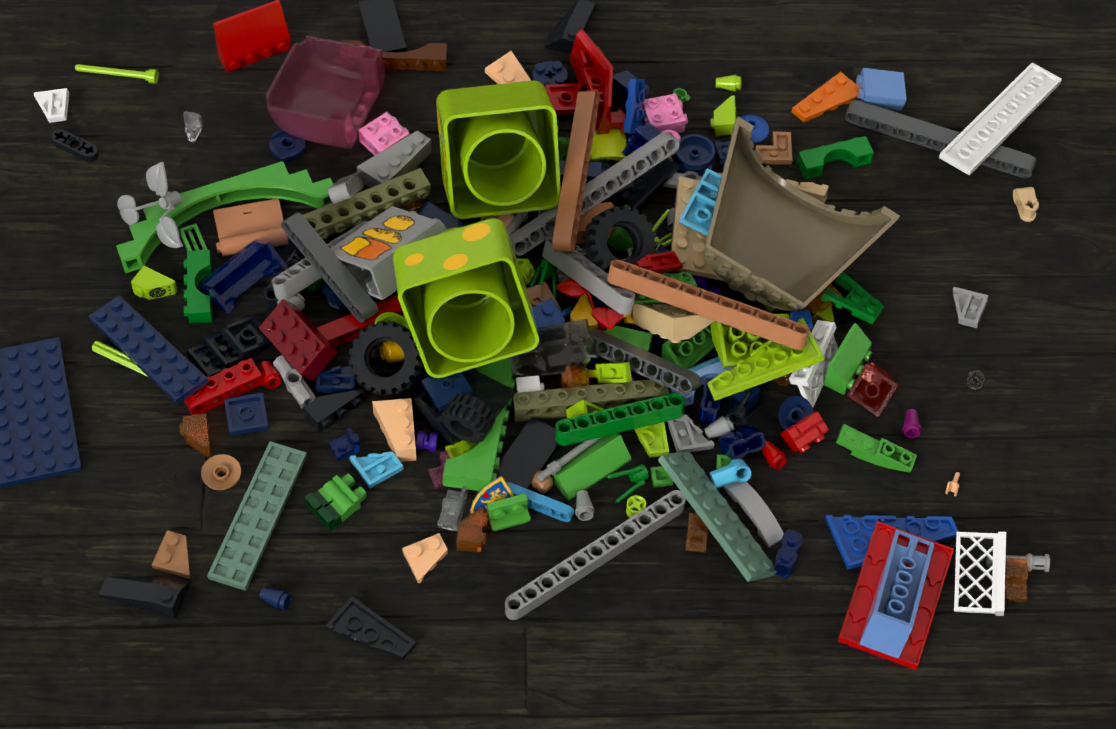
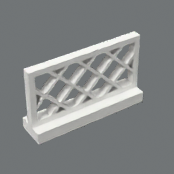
M817 320L811 332L824 356V361L792 372L789 378L791 384L798 385L802 397L807 399L812 407H814L824 385L828 365L838 350L833 335L837 328L835 322Z
M957 532L954 612L1004 616L1006 532H998V534ZM961 537L970 538L974 544L966 550L960 544ZM984 539H993V546L988 551L979 544ZM976 546L984 552L978 560H975L969 553ZM965 555L974 562L966 570L960 564V560ZM986 556L993 562V565L987 571L979 564ZM976 565L983 572L977 580L968 573ZM965 574L973 581L966 589L959 584V580ZM985 576L992 581V586L987 590L978 583ZM975 585L983 592L976 600L968 593ZM963 595H966L972 601L968 607H958L959 599ZM986 595L992 601V608H982L978 601Z

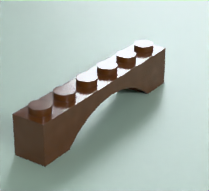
M342 40L341 68L446 71L447 43H428L412 51L392 53L373 49L361 41Z

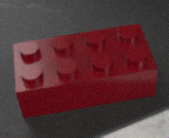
M284 299L281 300L259 327L296 371L313 381L338 352L295 304Z

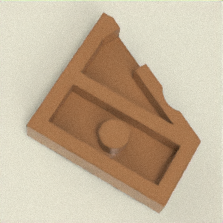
M167 530L152 563V568L190 579L186 536Z

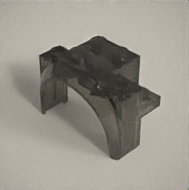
M582 319L537 328L539 343L536 349L509 357L512 373L522 376H547L584 368L592 358H597L595 339L590 338L588 320Z

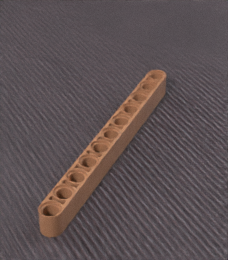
M598 91L578 92L552 240L554 252H574L599 107Z
M621 260L611 261L607 281L613 285L797 350L805 348L810 329L804 324Z

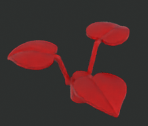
M573 279L565 280L556 286V289L570 297H579L587 294L592 308L591 315L597 321L598 329L601 331H606L607 329L611 331L624 317L623 314H619L611 307L595 308L591 293Z

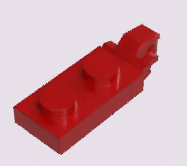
M675 251L645 255L644 258H641L635 264L656 273L679 271L683 267Z

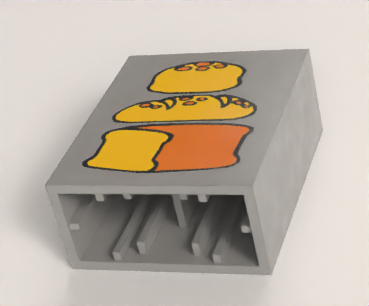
M391 206L330 249L368 295L384 300L397 291L393 264L394 251L399 246L437 235L447 229L437 218L431 219L418 215L415 211H406Z

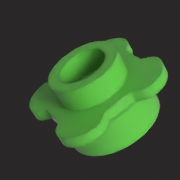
M678 88L673 91V94H677L678 100L682 101V105L690 100V96L687 95L684 89Z

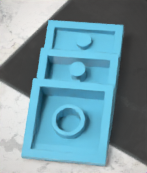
M707 168L679 219V223L705 236L708 235L722 175Z

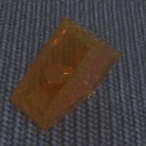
M206 413L182 416L183 424H179L180 435L185 437L188 445L204 456L211 457Z

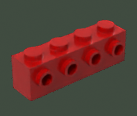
M252 358L243 360L233 367L223 369L220 373L208 376L209 383L185 399L184 402L194 418L224 404V399L239 397L263 386L262 374Z

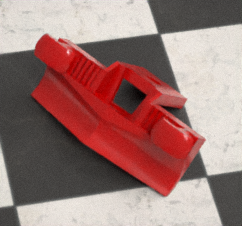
M580 30L576 34L570 55V61L578 83L545 85V89L556 115L574 114L578 92H583L584 88L587 87L588 91H598L599 107L595 126L597 135L608 134L612 129H620L622 135L624 134L623 122L626 115L620 109H617L616 112L610 111L613 66L585 31Z

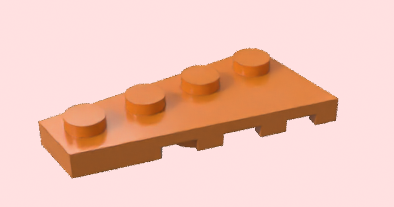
M840 72L792 107L791 112L801 121L807 122L823 115L825 111L835 110L838 106L844 103L849 104L858 98L859 86Z

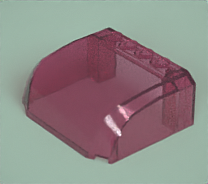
M306 36V40L300 44L296 43L291 47L266 93L268 112L274 122L289 135L315 143L346 149L353 148L359 136V129L364 126L383 88L385 70L382 49Z

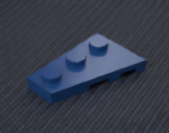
M632 78L627 86L628 100L625 104L626 118L623 122L624 133L629 134L646 132V126H643V118L646 117V111L642 109V104L645 101L644 79Z

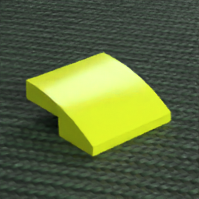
M612 129L608 134L597 135L595 130L590 161L607 164L610 159L621 161L628 156L625 133L621 135L620 129Z

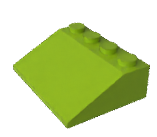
M775 314L790 320L789 314ZM717 321L710 324L712 341L723 367H735L738 361L741 359L743 361L750 357L751 352L769 341L763 337Z

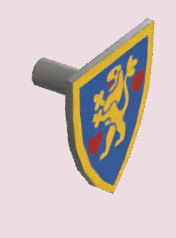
M502 476L483 487L475 497L470 513L487 515V503L514 496Z

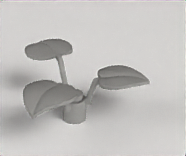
M160 162L150 167L146 172L147 184L152 191H156V195L161 196L159 201L136 207L135 199L132 196L123 195L118 199L117 206L121 217L129 225L138 223L139 214L137 210L155 205L168 209L159 218L160 223L156 226L157 235L166 246L179 248L184 245L180 240L177 225L167 215L175 210L174 207L181 204L182 199L177 191L168 192L164 162Z

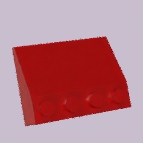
M279 0L213 23L218 56L226 72L237 70L243 66L291 49L290 35Z

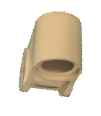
M1034 188L1014 189L1013 200L1017 206L1020 218L1026 222L1033 221L1036 218V210L1039 207Z

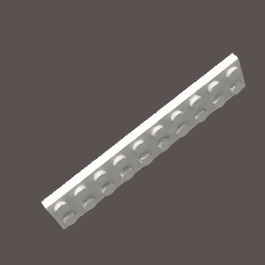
M1031 63L940 153L939 158L970 176L1060 85L1062 78Z

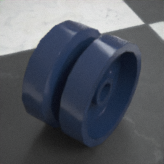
M690 134L679 140L680 145L675 152L674 163L679 168L677 173L694 171L703 177L707 168L713 170L715 146L711 140L699 134Z

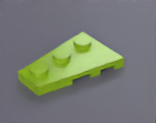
M664 422L634 429L649 458L669 454Z

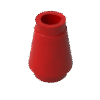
M269 361L262 362L260 370L264 386L269 389L277 388L281 384V375Z
M765 441L761 444L760 449L770 467L779 469L787 462L785 453L770 443V441Z

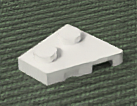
M67 88L34 93L49 123L67 120L69 91Z

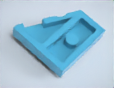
M394 452L368 454L367 457L357 458L356 455L350 456V462L369 489L403 470V465Z

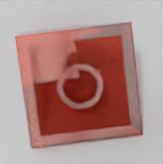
M871 362L865 365L847 396L877 417H880L899 384L888 371Z

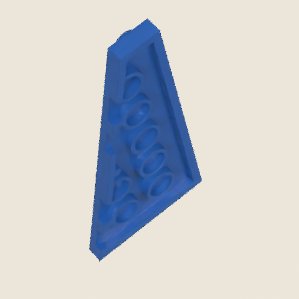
M844 515L843 517L825 516L826 523L847 570L862 566L877 521L937 543L957 538V532H959L952 517L927 516V518H914V516L896 518V516L867 515L864 517H851V515Z

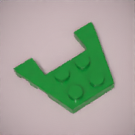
M842 272L835 278L834 282L849 291L847 297L844 299L828 288L821 297V300L826 303L830 300L836 303V308H847L852 311L851 315L869 324H873L884 306L845 272Z

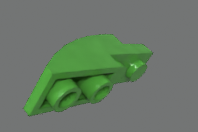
M845 424L841 427L836 440L837 444L851 450L850 455L888 469L911 472L917 457L916 454L886 439L881 438L878 441Z

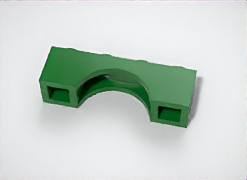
M866 136L855 137L851 140L803 150L798 154L797 165L805 180L821 176L823 166L833 160H843L854 167L870 164L874 152Z
M210 250L187 251V259H184V269L187 270V274H184V285H187V289L184 290V300L187 301V305H184V316L188 317L189 324L211 323V298L208 295L202 294L197 289L205 278L212 276Z

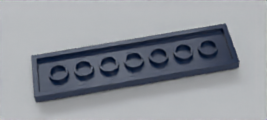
M120 295L88 316L90 321L177 405L209 383L208 378Z

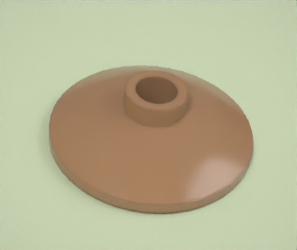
M224 454L215 455L209 458L202 466V480L211 489H229L241 477L240 464L232 456Z

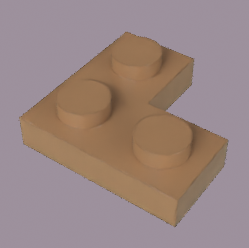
M773 132V146L756 145L755 150L763 159L761 164L792 165L791 132Z

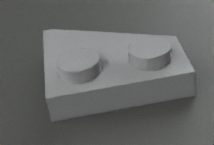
M953 287L958 323L977 328L987 305L989 295Z
M687 415L667 421L677 452H696L713 449L714 442L712 440L708 441L702 435L703 431L694 425Z

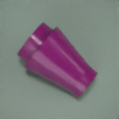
M914 409L906 411L902 431L907 438H917L922 431L918 413Z

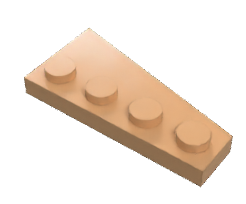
M512 51L485 68V73L497 84L531 81Z

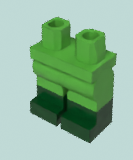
M349 473L341 478L336 475L321 489L305 496L306 506L317 518L319 517V520L330 532L355 511H358L361 508L360 503L367 497L366 491L360 486L351 491L350 488L355 485V480Z

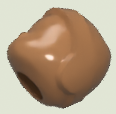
M540 470L536 472L532 479V487L541 494H545L553 486V478L549 476L545 480L540 481L537 478V475L542 472Z

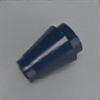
M264 587L260 592V599L278 610H286L291 604L292 596L288 594V591Z

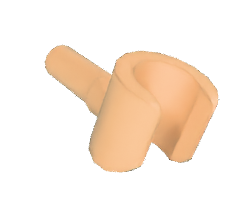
M956 472L953 480L947 483L946 494L954 492V496H957L959 472Z

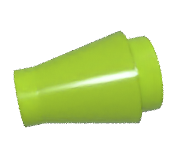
M737 74L716 78V88L735 92L741 90L742 78L737 76Z

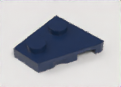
M337 366L329 371L320 372L316 380V393H342L355 390L356 378L351 373L352 368L350 366L344 368Z

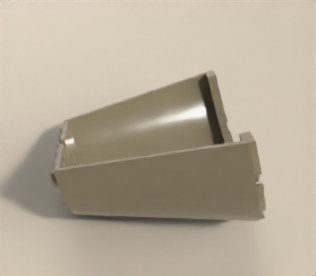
M738 116L732 129L704 248V257L713 271L729 284L728 287L730 289L743 293L748 300H756L777 309L796 312L805 308L899 219L900 215L885 206L872 211V213L861 212L860 215H856V211L842 209L841 212L835 211V206L824 204L820 200L797 189L781 176L775 174L768 165L764 167L761 164L763 159L757 150L753 152L754 144L750 140L754 126Z

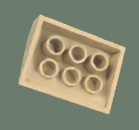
M664 302L633 305L635 325L640 326V329L649 330L651 334L660 335V338H667L672 343H681L682 340L690 339L715 321Z

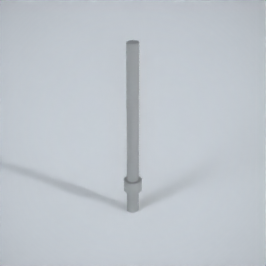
M602 437L582 442L559 460L548 464L547 468L537 475V478L543 481L551 474L555 475L561 470L562 466Z

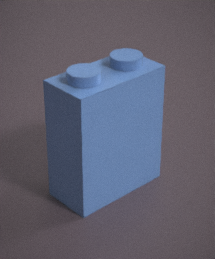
M863 68L860 75H857L856 85L859 86L858 99L860 101L888 110H902L907 101L903 72Z

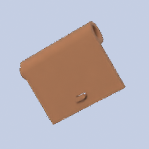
M279 199L213 210L219 242H216L218 253H222V257L289 244L287 234L281 225L283 216Z

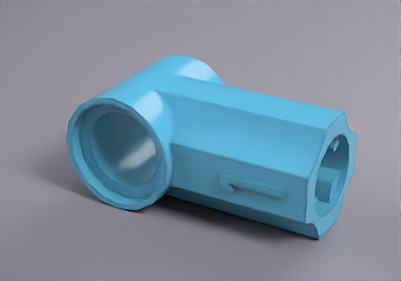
M736 458L729 465L714 470L709 475L712 483L718 489L736 481L741 483L748 481L751 477V470L744 460Z

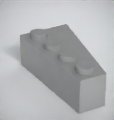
M416 131L357 166V172L360 174L363 184L371 188L414 171L432 153L431 139Z

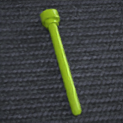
M81 64L75 65V70L80 72L141 78L153 84H157L159 72L156 69L142 72Z

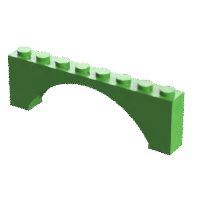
M516 356L473 368L515 390L516 380L513 378L518 375L519 365L516 364ZM512 398L496 417L495 423L483 442H480L474 448L458 457L446 459L443 472V486L481 491L484 486L497 479V473L494 472L495 469H499L500 465L498 453H502L503 450L501 437L506 435L507 426H504V422L509 420L510 410H507V407L512 405Z

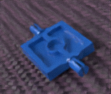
M550 298L532 307L539 336V343L536 348L569 333L570 330L564 317L571 314V306L560 311L553 299Z

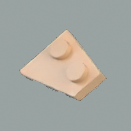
M440 533L402 548L403 554L418 583H421L423 577L430 570L432 571L437 562L442 560L448 553Z

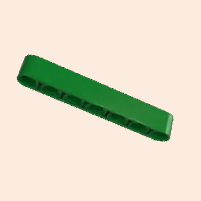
M672 393L563 419L555 425V440L559 445L566 446L678 419L684 414L685 398L679 393Z

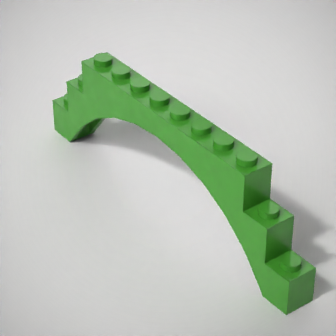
M282 161L180 193L181 204L174 207L175 210L171 211L167 217L172 218L177 227L198 214L215 207L241 200L260 198L296 201L319 209L333 203L328 192V188L333 185L331 178L312 183L307 169L289 175ZM160 205L144 208L146 220L129 225L134 240L116 246L125 273L141 269L145 266L154 249L161 243L157 235L156 226L160 223L159 218L168 209H163Z

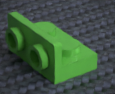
M525 493L487 503V517L492 531L530 522L531 518L527 510L528 499Z

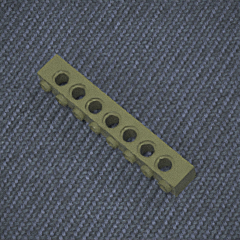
M421 168L361 191L350 199L336 204L331 203L303 216L319 236L325 239L329 235L344 231L346 228L357 226L369 219H374L391 206L397 208L407 206L413 201L426 198L430 195L431 184Z
M649 379L626 383L515 393L512 397L514 420L518 422L528 421L531 417L536 419L567 417L566 409L581 400L588 401L604 409H609L669 394V389Z

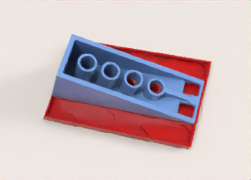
M877 521L838 642L916 670L954 549Z

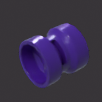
M419 430L416 450L428 449L430 452H436L439 433L432 432L428 434L425 431Z

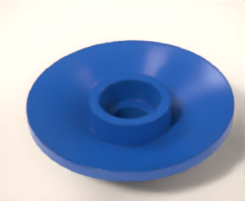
M744 115L740 117L754 126L750 139L753 144L760 143L767 138L769 126L763 118L757 115Z

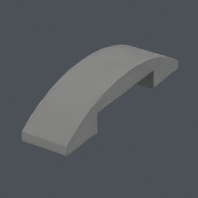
M736 481L724 486L725 491L734 503L738 502L758 528L757 533L768 548L785 539V535L776 518L759 494L747 482L741 483Z

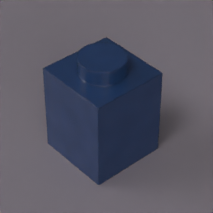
M756 386L752 387L744 405L746 411L751 409L759 400L760 389ZM746 390L732 395L733 404L740 405Z

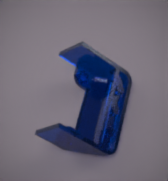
M256 239L202 281L199 287L206 295L210 296L211 300L221 311L229 314L236 306V298L264 275L273 276L280 270L279 267L285 268L287 265L269 242Z

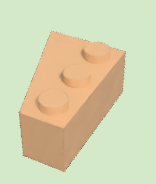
M411 398L372 401L373 414L379 422L391 451L394 452L400 462L417 461Z

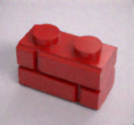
M817 411L807 415L781 432V436L791 452L799 451L802 453L810 448L809 444L811 442L818 443L825 438L824 434L829 429Z

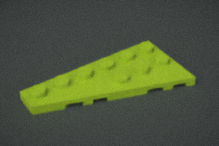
M804 318L798 320V323L807 326ZM811 331L809 332L805 348L801 350L769 340L751 352L749 358L744 361L741 359L730 371L725 370L709 381L707 385L714 401L822 362L824 361V356Z

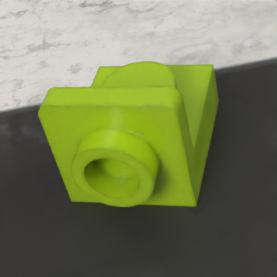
M517 259L524 282L529 285L535 270L529 259Z

